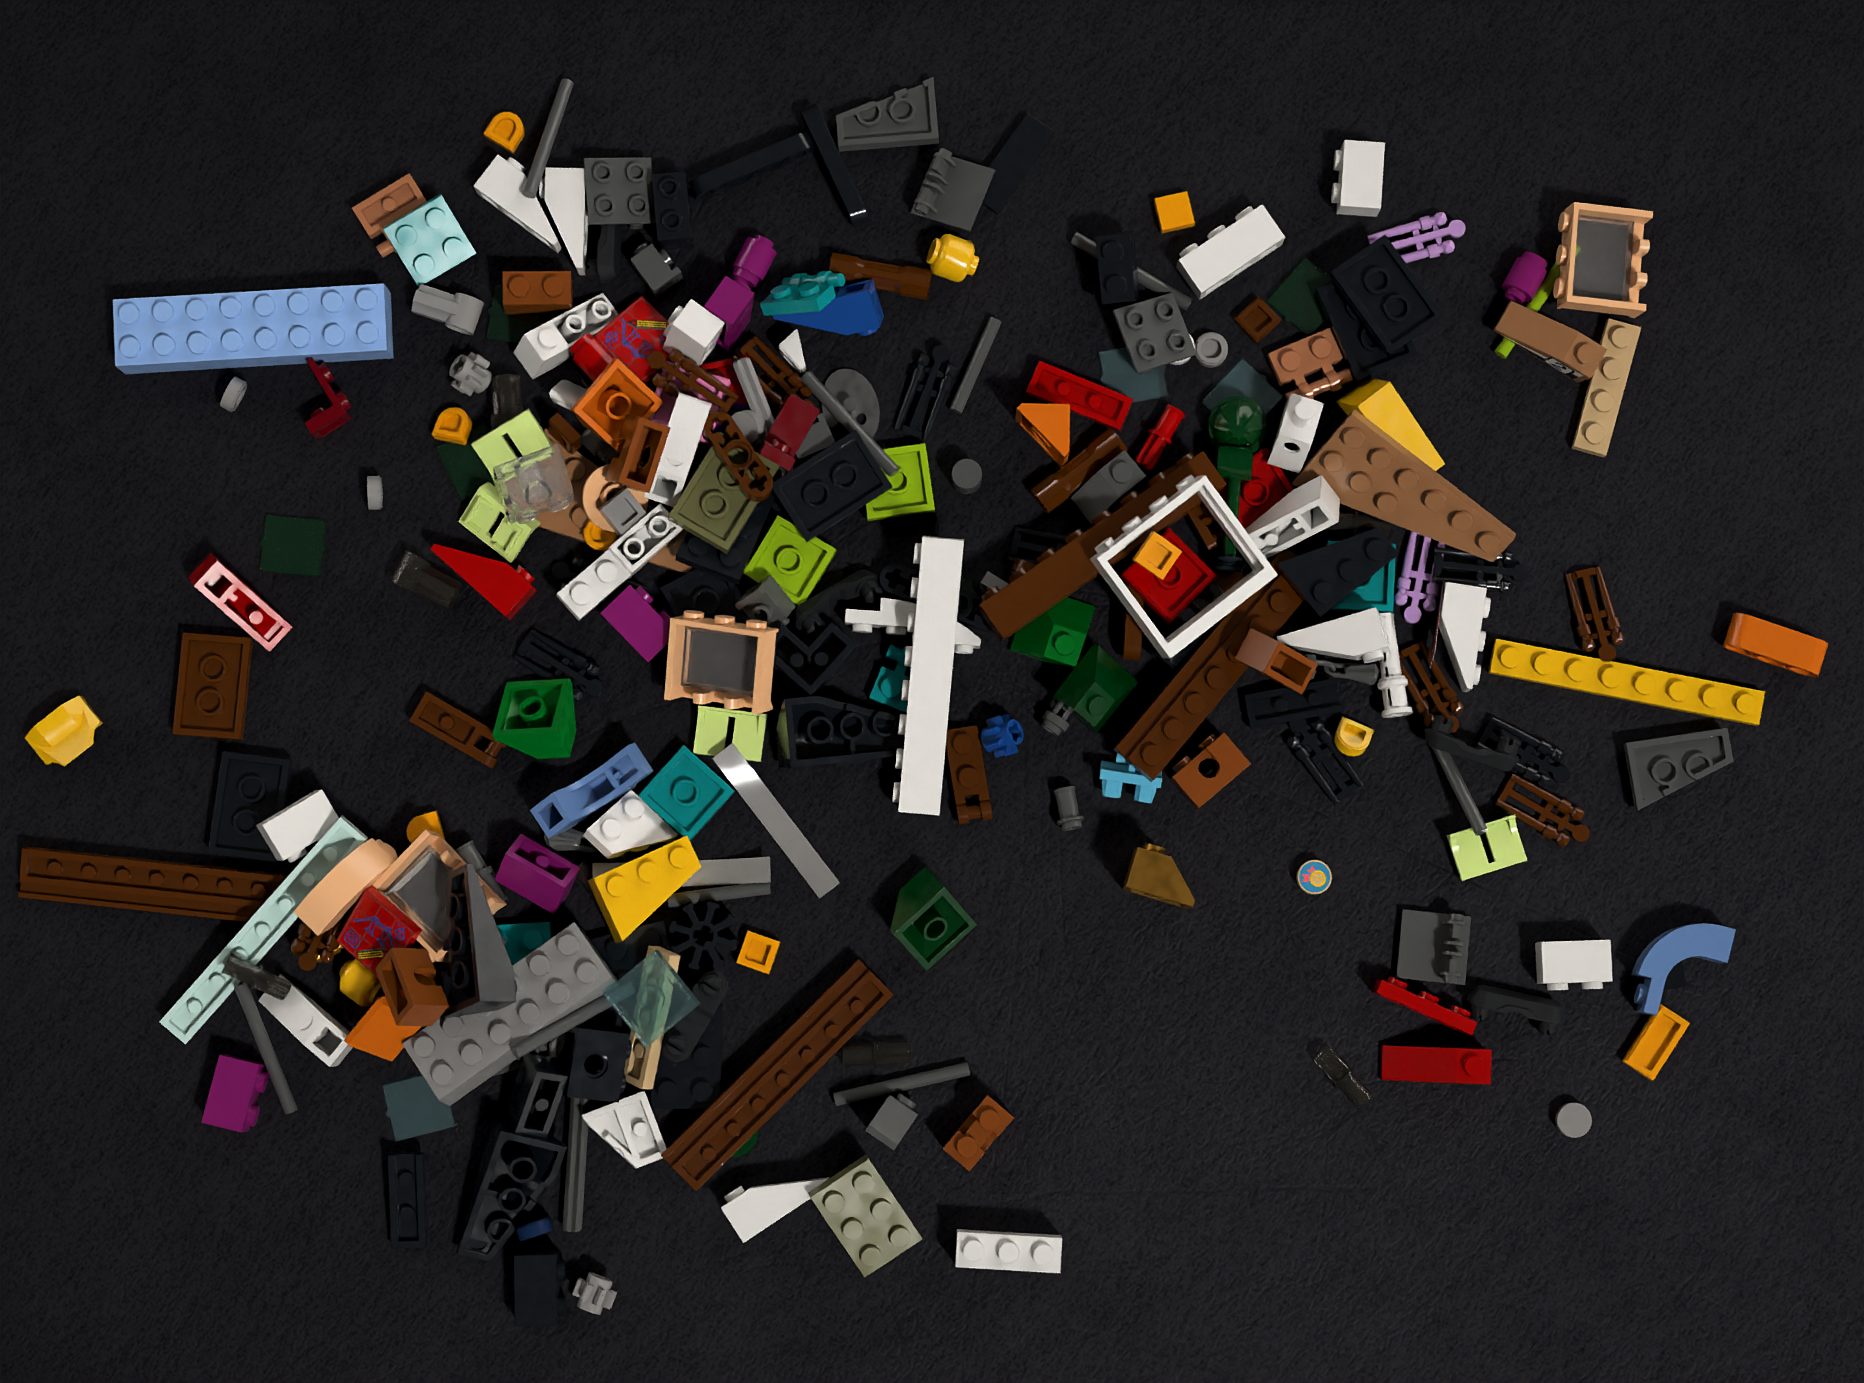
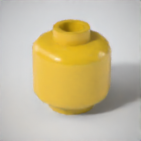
M944 234L940 239L935 238L933 240L926 262L930 264L934 275L959 283L966 278L967 274L972 276L975 273L979 257L974 255L975 248L971 241L952 234Z
M350 959L341 967L339 972L341 977L339 988L344 995L361 1007H369L378 998L385 996L380 980L357 959Z

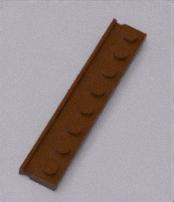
M1289 548L1277 553L1270 562V565L1278 575L1220 621L1113 749L1116 753L1121 754L1130 765L1150 782L1159 775L1248 668L1247 665L1236 660L1235 657L1249 630L1252 628L1273 638L1303 602V599L1275 566L1280 562L1298 556L1292 553Z
M26 846L22 848L19 879L21 886L18 897L248 922L288 877V874Z
M857 959L661 1153V1156L697 1191L894 994Z

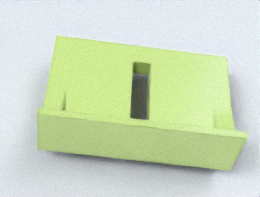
M529 408L471 444L490 472L495 486L500 485L553 453L555 449ZM508 433L524 459L521 461L518 459L504 438V434Z
M490 482L478 488L458 521L510 563L515 560L529 536L541 524ZM502 512L505 516L492 535L489 531Z
M698 705L693 754L716 756L724 750L729 717L735 718L732 743L745 760L761 762L767 714L761 713L757 715L747 711Z
M1515 815L1485 823L1488 828L1485 835L1494 859L1492 863L1488 862L1480 835L1476 836L1472 827L1446 835L1461 881L1527 861L1518 833Z

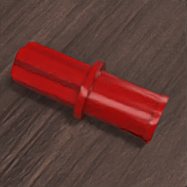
M1170 404L1166 405L1155 427L1148 430L1149 437L1135 458V462L1140 467L1152 470L1165 447L1172 444L1170 439L1181 420L1185 417L1181 410Z

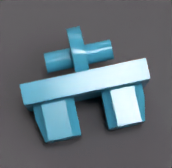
M1119 753L1116 755V762L1119 763L1101 760L1099 779H1102L1103 796L1120 798L1122 784L1129 783L1136 784L1134 800L1152 803L1156 789L1161 788L1162 771L1150 782Z

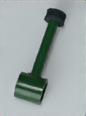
M1219 445L1217 471L1224 480H1227L1226 504L1238 519L1241 481H1251L1253 447ZM1224 532L1222 556H1215V561H1218L1215 564L1218 566L1214 567V571L1223 572L1225 575L1240 573L1242 568L1238 566H1242L1239 564L1242 562V558L1236 557V547Z

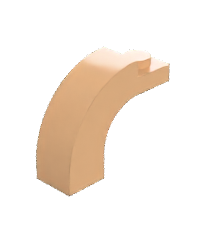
M373 838L367 840L338 863L310 891L293 912L317 936L326 932L337 924L347 910L362 896L364 890L371 887L398 858L396 851L380 839L376 841Z

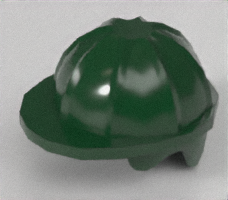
M1236 395L1224 398L1213 407L1208 418L1211 443L1217 453L1219 445L1253 447L1254 455L1261 446L1266 433L1267 419L1263 408L1254 399Z

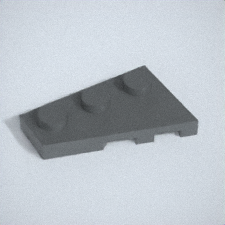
M934 77L922 81L923 84L909 90L904 88L896 91L894 96L879 102L871 101L836 115L839 152L939 144Z
M1728 728L1623 744L1635 811L1733 762Z

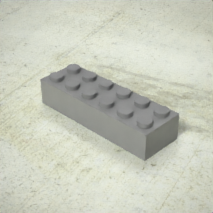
M575 922L513 965L514 980L517 984L515 1003L500 1010L451 1018H443L442 1015L432 1026L425 1027L402 1044L439 1101L451 1106L517 1058L511 1050L513 1045L620 986V983L584 930Z

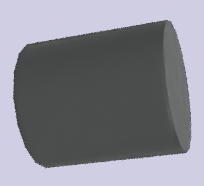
M972 459L958 461L952 469V484L954 488L962 494H971L977 491L982 481L981 467Z

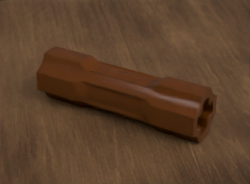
M832 253L829 271H832L833 274L842 273L844 275V286L873 279L877 290L899 293L902 296L928 299L932 278V270L912 266L901 267L862 260L859 257Z
M1109 428L1054 474H1050L1031 489V494L1042 509L1049 514L1122 451L1125 450L1127 452L1128 449L1116 432Z

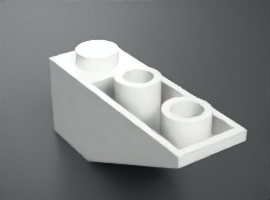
M601 293L525 333L513 353L531 378L534 379L559 366L573 356L570 349L577 340L587 333L594 337L619 314L604 293Z
M679 392L668 423V427L671 428L650 493L645 492V498L671 507L675 506L683 493L712 405L711 403Z
M1445 582L1443 584L1438 626L1461 691L1468 692L1472 690L1473 685H1478L1480 679L1481 665L1476 664L1478 651L1482 652L1485 645L1486 632L1481 631L1482 619L1487 618L1489 615L1491 599L1486 597L1487 588Z
M282 974L276 978L258 1000L305 1047L329 1067L338 1066L353 1048L344 1041L350 1031Z

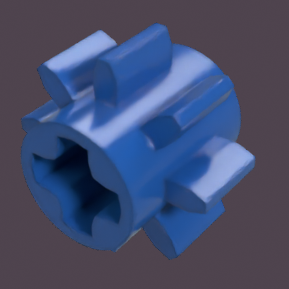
M1009 714L986 719L988 727L984 728L981 732V742L988 752H994L996 758L1018 753L1016 745L1023 741V729L1019 722L1014 719L1010 720Z

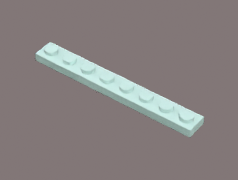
M342 815L159 1023L186 1044L232 993L234 987L240 984L298 918L293 911L310 891L338 863L362 845L368 837Z

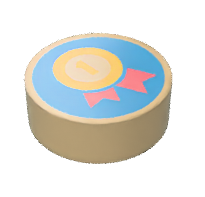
M1310 860L1299 867L1296 880L1302 891L1307 894L1316 895L1328 889L1332 881V874L1324 862Z

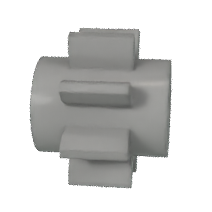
M470 352L468 357L464 354L458 356L452 363L449 371L450 376L455 378L451 386L469 396L472 395L473 391L476 393L483 392L492 379V373L487 370L490 362L473 352Z
M591 1272L588 1273L586 1280L582 1278L577 1279L572 1292L573 1296L579 1297L576 1306L597 1315L601 1314L603 1307L610 1309L617 1295V1292L610 1290L613 1281Z

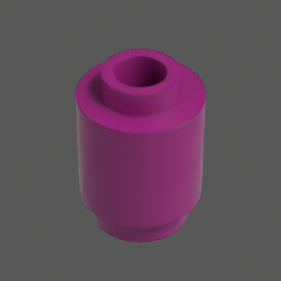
M757 234L755 238L747 237L733 264L734 271L732 276L755 288L758 282L763 281L777 254L772 248L774 243Z
M1527 251L1523 252L1521 257H1517L1502 284V289L1506 292L1505 297L1518 304L1531 302L1547 274L1545 270L1547 266L1546 260L1535 253Z

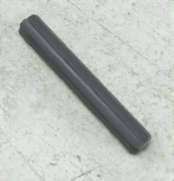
M570 1098L562 1226L563 1231L579 1232L582 1229L588 1125L582 1120L581 1115L589 1112V1099Z

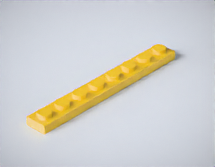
M1495 639L1493 642L1488 670L1489 674L1753 726L1760 724L1765 691L1613 661L1603 662L1598 658L1501 639Z

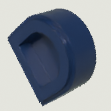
M546 1217L519 1226L516 1230L519 1242L554 1230L552 1219Z

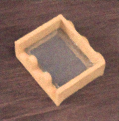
M1574 202L1564 212H1561L1558 229L1559 232H1562V245L1558 246L1556 253V264L1560 265L1559 278L1555 280L1553 289L1554 298H1558L1557 309L1566 308L1626 315L1631 318H1636L1646 311L1647 304H1641L1638 301L1639 290L1645 287L1647 283V273L1641 272V259L1648 253L1650 241L1643 239L1644 224L1653 218V211Z
M685 610L682 616L670 618L664 699L673 700L686 697L692 698L694 704L717 702L723 703L725 709L748 707L752 708V714L757 715L773 710L771 690L776 633L779 629L767 627V622L761 620H746V624L737 623L734 616L715 615V619L704 618V612Z
M425 829L372 886L422 929L416 939L422 945L419 949H427L433 963L435 961L448 963L449 951L443 950L444 939H448L451 929V921L446 917L448 876L450 872L467 863L437 832ZM477 874L492 915H494L507 904Z

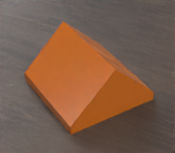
M615 357L574 404L571 410L582 425L620 454L625 440L619 438L625 416H640L649 420L664 402Z
M1021 403L1016 409L1015 421L1062 468L1067 464L1069 456L1070 404Z
M400 989L402 996L406 999L403 989ZM383 996L375 1001L344 1041L348 1046L392 1062L404 1048L402 1044L414 1036L421 1026H397L386 996Z

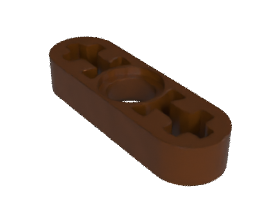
M725 412L710 414L706 419L703 430L704 437L747 499L754 502L767 499L772 491L773 478L729 414ZM715 422L720 426L727 425L725 435L730 442L724 449L720 446L724 445L725 439L719 432L712 433L713 423ZM736 448L743 449L748 455V460L742 465H735L728 458L729 452ZM752 465L756 466L752 468L754 478L757 481L762 479L765 481L763 491L761 492L757 488L752 490L749 488L752 480L746 471Z
M1128 562V563H1127V569H1128L1134 562ZM1126 583V587L1143 609L1144 600ZM1125 608L1122 659L1140 661L1142 630Z

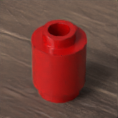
M590 333L582 336L570 349L574 356L573 361L593 382L616 357L598 337H593Z

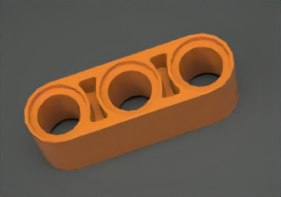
M1733 613L1723 647L1805 676L1818 677L1828 643L1747 614Z

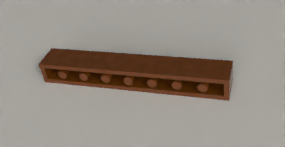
M1202 451L1194 457L1191 452L1175 463L1176 470L1168 475L1162 471L1149 480L1147 484L1150 488L1141 494H1138L1136 490L1131 492L1120 501L1122 507L1112 514L1109 509L1105 510L1092 520L1094 526L1086 532H1083L1080 528L1066 537L1064 541L1067 545L1057 552L1053 547L1036 558L1039 563L1029 571L1026 567L1019 569L1008 578L1011 582L1009 585L1001 590L995 586L980 597L983 602L977 610L1000 643L1099 576V571L1090 560V558L1097 554L1094 548L1109 537L1113 540L1124 533L1122 527L1134 517L1144 518L1151 512L1148 507L1160 497L1165 495L1167 498H1170L1178 491L1175 486L1191 474L1194 478L1206 475L1217 492L1222 491L1227 484L1206 454ZM1197 493L1192 495L1109 559V564L1111 566L1115 565L1141 547L1151 531L1160 534L1192 510L1202 505L1203 501Z

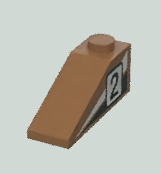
M1513 301L1508 303L1493 329L1496 333L1577 383L1591 379L1607 351L1606 348L1579 331Z

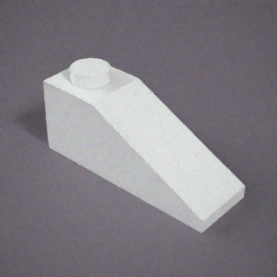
M497 155L473 187L477 194L558 253L562 247L537 198H527L522 194L527 181L523 173L526 169L511 157L506 161Z
M546 167L545 178L541 179L539 185L540 198H545L544 201L579 275H586L588 211L585 169Z
M1320 475L1293 489L1245 530L1267 559L1338 523L1340 499L1324 477Z
M1376 607L1277 636L1279 642L1293 650L1357 661L1363 659L1364 663L1383 659V653L1390 651L1381 617Z
M829 1177L753 1186L746 1191L740 1186L724 1197L727 1203L721 1209L744 1243L811 1199L808 1192L828 1180Z

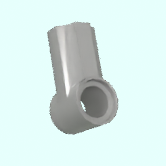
M420 284L415 292L411 311L414 314L445 323L446 327L457 332L473 335L484 302L463 293L453 295Z

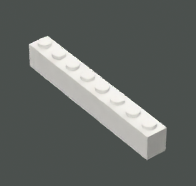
M923 536L922 543H915L913 563L920 564L919 578L912 577L910 598H917L916 612L909 611L907 632H914L913 646H906L904 666L911 667L910 680H903L901 700L908 701L907 714H900L898 731L899 735H905L904 749L897 748L895 765L896 769H902L901 782H894L892 799L893 803H899L898 812L928 815L940 814L964 539Z

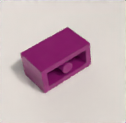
M725 276L704 308L725 322L716 344L729 352L750 322L755 293L744 282L737 279L732 280Z
M629 585L600 614L649 663L669 643L671 617L664 610L658 614L649 605L654 599L641 586L634 589Z
M520 834L505 853L495 881L554 914L569 895L580 867Z
M228 1054L219 1055L201 1123L241 1133L249 1132L250 1126L254 1127L259 1117L260 1107L256 1106L259 1092L264 1093L268 1083L269 1073L265 1072V1064Z

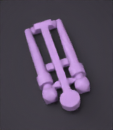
M1439 212L1434 217L1424 216L1419 218L1418 221L1384 230L1367 237L1369 243L1372 244L1383 235L1392 237L1412 232L1413 237L1392 242L1395 249L1416 244L1417 251L1401 255L1403 260L1408 263L1426 257L1430 259L1440 256V253H1452L1455 248L1454 242L1446 240L1442 243L1441 237L1450 235L1453 238H1460L1465 233L1466 228L1461 220H1453L1447 228L1439 229L1437 226H1442L1447 221L1446 214ZM1433 225L1432 232L1420 235L1419 229H1421L1422 231L1431 229ZM1436 240V244L1428 245L1424 249L1422 242Z
M1413 531L1410 532L1401 576L1397 580L1396 588L1398 593L1394 596V603L1400 606L1407 602L1408 596L1412 597L1410 606L1403 612L1404 620L1410 624L1417 623L1421 619L1422 612L1418 608L1419 599H1426L1423 602V609L1432 612L1436 609L1437 602L1435 598L1439 596L1440 591L1439 583L1432 582L1433 567L1431 574L1424 573L1431 538L1424 536L1417 571L1411 570L1416 536L1418 534ZM1438 542L1437 547H1445V544ZM1410 577L1416 578L1413 591H1408L1411 584ZM1423 580L1430 581L1427 584L1425 594L1421 593Z

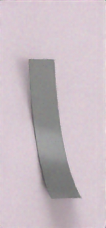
M731 743L712 758L765 826L819 899L836 887L840 882L735 745Z
M770 857L699 860L701 868L681 887L771 882ZM627 862L592 863L593 878Z

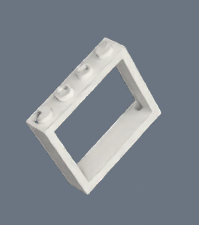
M1191 474L1175 486L1178 490L1170 498L1164 495L1154 501L1148 507L1151 510L1149 514L1142 519L1136 516L1122 527L1123 534L1115 540L1111 537L1105 539L1094 548L1097 554L1090 558L1096 569L1162 658H1172L1278 575L1206 475L1194 478ZM1197 493L1253 571L1167 638H1164L1109 564L1108 560Z

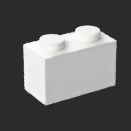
M1344 140L1341 149L1335 150L1333 169L1339 171L1338 183H1333L1331 202L1337 203L1336 214L1377 217L1381 209L1385 143Z
M691 299L685 308L679 305L668 320L669 325L663 333L667 338L662 349L669 354L673 349H678L685 358L690 357L700 367L714 349L725 322Z
M321 789L314 790L256 826L277 861L288 859L289 863L307 854L308 852L305 847L315 841L319 842L339 817Z
M1611 940L1535 943L1537 984H1547V990H1568V983H1581L1582 989H1603V982L1613 981Z

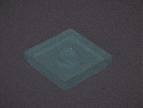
M658 949L653 951L603 993L645 1048L649 1047L701 1004Z

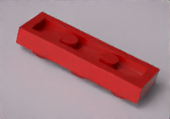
M1042 361L1038 362L1026 391L1027 394L1051 404H1070V412L1117 431H1121L1133 403V398Z
M1389 976L1387 982L1377 980L1372 993L1465 1035L1473 1034L1478 1022L1469 1019L1471 1015L1469 1011L1452 1005L1450 1010L1438 1005L1439 998L1424 991H1420L1419 995L1406 991L1408 984Z

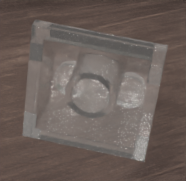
M559 444L493 467L495 489L509 524L517 521L518 524L531 522L538 517L537 514L548 510L552 513L567 508L570 502L574 501V491Z

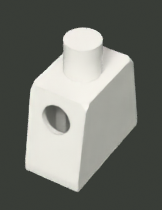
M1297 394L1290 395L1284 407L1267 464L1300 474L1313 442L1323 403ZM1285 443L1297 444L1296 450L1286 448Z

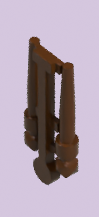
M757 336L749 340L731 358L735 362L746 354L771 379L766 384L757 375L764 395L767 397L766 400L773 407L776 406L778 412H780L790 394L800 399L802 398L797 392L804 398L812 394L801 381L802 376L797 371L794 372ZM755 345H757L760 348V350L769 358V360L781 371L779 374H777L757 354V352L753 349ZM785 377L788 378L787 381L791 384L793 389L783 380ZM776 385L786 394L784 398L776 390H772ZM802 399L814 406L813 402L809 399Z
M673 349L669 354L670 360L676 363L674 366L666 362L665 355L660 351H654L649 355L648 363L651 368L655 370L663 369L668 372L667 378L661 373H656L652 378L653 385L658 388H664V392L671 397L675 396L677 398L679 392L688 395L689 390L693 389L721 409L719 412L725 413L729 412L739 398V395L696 365V361L690 357L685 358L678 349ZM680 366L686 372H692L690 378L679 371ZM675 377L685 385L682 389H679L680 386L670 380ZM701 378L730 398L725 403L696 383V380Z
M1600 567L1566 574L1569 594L1578 627H1576L1577 633L1583 641L1581 643L1582 650L1584 652L1593 651L1595 648L1593 639H1598L1600 643V648L1597 652L1598 658L1603 662L1612 661L1616 656V650L1612 645L1622 644L1624 636L1619 631L1621 627L1619 618L1615 616ZM1592 575H1596L1604 608L1602 611L1598 609L1589 578ZM1580 578L1591 612L1585 615L1573 581ZM1601 618H1607L1605 620L1607 630H1604ZM1593 620L1596 633L1592 634L1587 621ZM1611 635L1610 640L1612 645L1608 644L1607 636Z
M1421 641L1399 652L1401 672L1408 679L1406 687L1416 704L1415 708L1418 714L1424 717V725L1427 728H1431L1435 716L1434 713L1439 712L1440 716L1444 717L1442 723L1445 722L1446 718L1454 721L1455 724H1453L1451 734H1453L1459 728V721L1456 717L1450 716L1446 708L1450 705L1451 712L1457 715L1463 711L1464 706L1461 701L1457 700L1456 697L1458 695L1453 686L1450 687L1434 657L1430 669L1437 683L1432 685L1415 652L1422 650L1430 666L1431 652L1425 642ZM1407 656L1425 687L1420 692L1401 661ZM1442 689L1441 694L1446 702L1442 703L1436 691ZM1430 696L1435 705L1433 709H1431L1427 700L1423 699L1424 697Z
M1514 773L1495 803L1508 813L1515 815L1522 822L1541 832V835L1549 840L1554 839L1559 846H1566L1570 841V837L1566 833H1560L1563 829L1571 832V837L1576 842H1584L1589 838L1590 831L1587 826L1583 824L1575 826L1568 822L1569 817L1575 821L1581 820L1585 813L1583 809L1571 806L1572 803L1563 797L1560 799ZM1514 784H1520L1547 801L1546 806L1542 807L1512 790ZM1509 796L1540 814L1538 820L1505 803L1506 798ZM1553 806L1565 815L1561 818L1552 813ZM1546 819H1549L1556 823L1558 827L1555 828L1548 823L1546 825L1544 822Z
M352 906L337 922L335 927L327 930L332 932V934L328 935L325 945L321 943L324 933L319 936L315 934L313 939H309L312 930L304 922L300 924L296 933L298 937L293 941L292 949L295 952L302 953L306 943L310 945L308 953L302 954L298 961L299 967L303 971L309 972L315 969L317 965L315 957L317 949H324L320 954L322 962L331 963L333 961V952L339 947V943L336 940L348 920Z

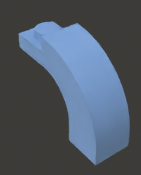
M634 742L627 745L607 762L582 779L551 793L530 811L548 839L580 824L635 788L638 782L652 773L653 769Z
M1691 924L1670 929L1656 937L1642 951L1631 974L1644 978V983L1638 984L1634 996V1003L1638 1004L1636 1012L1646 1015H1657L1666 978L1671 969L1680 961L1689 957H1696L1719 964L1728 963L1736 929L1716 924Z

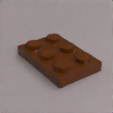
M183 633L172 734L230 740L244 739L253 649L252 638Z

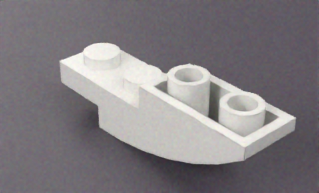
M661 503L557 593L556 596L578 621L599 603L606 600L683 530V528L668 520L670 513Z
M881 598L880 611L846 609L845 624L852 626L853 632L872 633V627L886 628V634L904 636L908 629L909 611L916 612V604L902 600ZM957 622L954 653L973 654V648L980 649L981 639L967 627Z

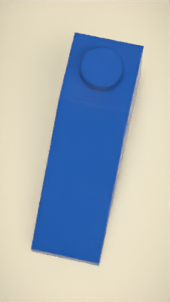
M870 279L834 288L836 297L819 312L772 316L775 320L839 334L851 335L858 333V336H866L880 328L884 314L874 281Z

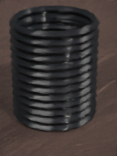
M1175 618L1172 624H1169L1170 627H1167L1168 629L1165 630L1166 632H1163L1162 636L1167 638L1186 622ZM1200 635L1172 658H1162L1154 646L1151 647L1149 653L1162 666L1177 674L1204 640Z

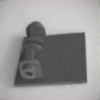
M940 148L939 152H935L930 167L925 174V179L914 201L911 214L970 232L995 169L952 157V152Z
M584 158L588 225L629 224L630 229H641L643 224H656L651 158Z
M1173 293L1113 310L1116 323L1122 334L1134 369L1141 376L1153 372V368L1197 355Z
M1402 909L1396 978L1465 985L1471 917L1461 914H1442Z

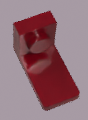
M311 357L306 361L333 404L330 408L323 406L315 410L310 415L311 419L305 422L310 433L319 440L352 420L347 411L352 406L342 390L337 393L335 392L330 383L335 378L325 362L318 364Z
M790 394L757 453L790 471L796 461L794 456L818 416L819 409Z

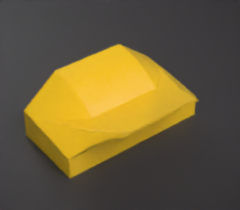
M77 696L60 705L34 725L24 738L46 765L53 762L65 767L94 744L95 729L102 724V721L82 696Z

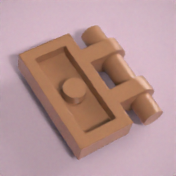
M409 173L352 207L371 239L382 232L387 240L376 246L384 258L394 251L397 254V251L384 232L383 227L427 201Z
M1331 328L1272 351L1267 355L1279 385L1283 386L1293 381L1296 390L1285 394L1287 401L1291 394H1297L1314 400V396L1328 390L1334 392L1342 389L1341 385L1353 380L1348 368L1337 373L1333 369L1332 365L1341 362L1343 356ZM1321 370L1324 378L1310 384L1306 382L1304 376Z

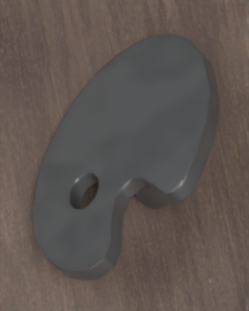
M852 369L835 371L826 380L825 387L855 420L859 414L866 416V422L861 426L873 438L878 429L880 417L879 403L873 387L857 371ZM822 404L823 415L830 428L835 427L839 421Z

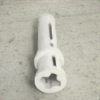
M1380 613L1390 651L1383 653L1384 658L1379 660L1381 679L1378 680L1377 687L1382 691L1384 710L1381 712L1383 718L1406 716L1413 712L1412 708L1408 707L1405 687L1408 685V679L1401 672L1393 618L1394 613Z

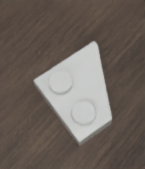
M630 790L593 823L583 836L607 859L622 856L628 851L638 852L647 850L650 845L662 842L669 844L676 839L678 833Z
M645 1091L621 1099L619 1103L614 1102L581 1115L582 1120L635 1169L663 1158L661 1153L666 1149Z

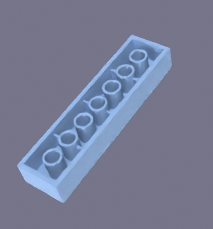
M384 283L113 299L115 366L124 374L307 364L306 360L311 357L317 363L394 358L391 292Z

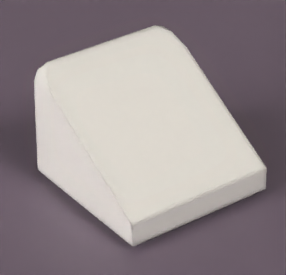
M796 329L779 344V351L783 358L800 375H804L807 373L798 330Z
M561 380L551 389L549 395L554 403L571 410L587 389L568 380Z

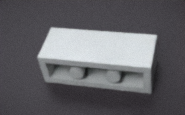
M1263 204L1256 209H1253L1252 206L1247 207L1235 216V223L1227 228L1224 225H1220L1207 235L1208 241L1200 246L1194 243L1179 254L1181 258L1178 260L1176 268L1198 300L1283 244L1285 236Z
M957 1229L955 1267L1060 1273L1061 1235Z

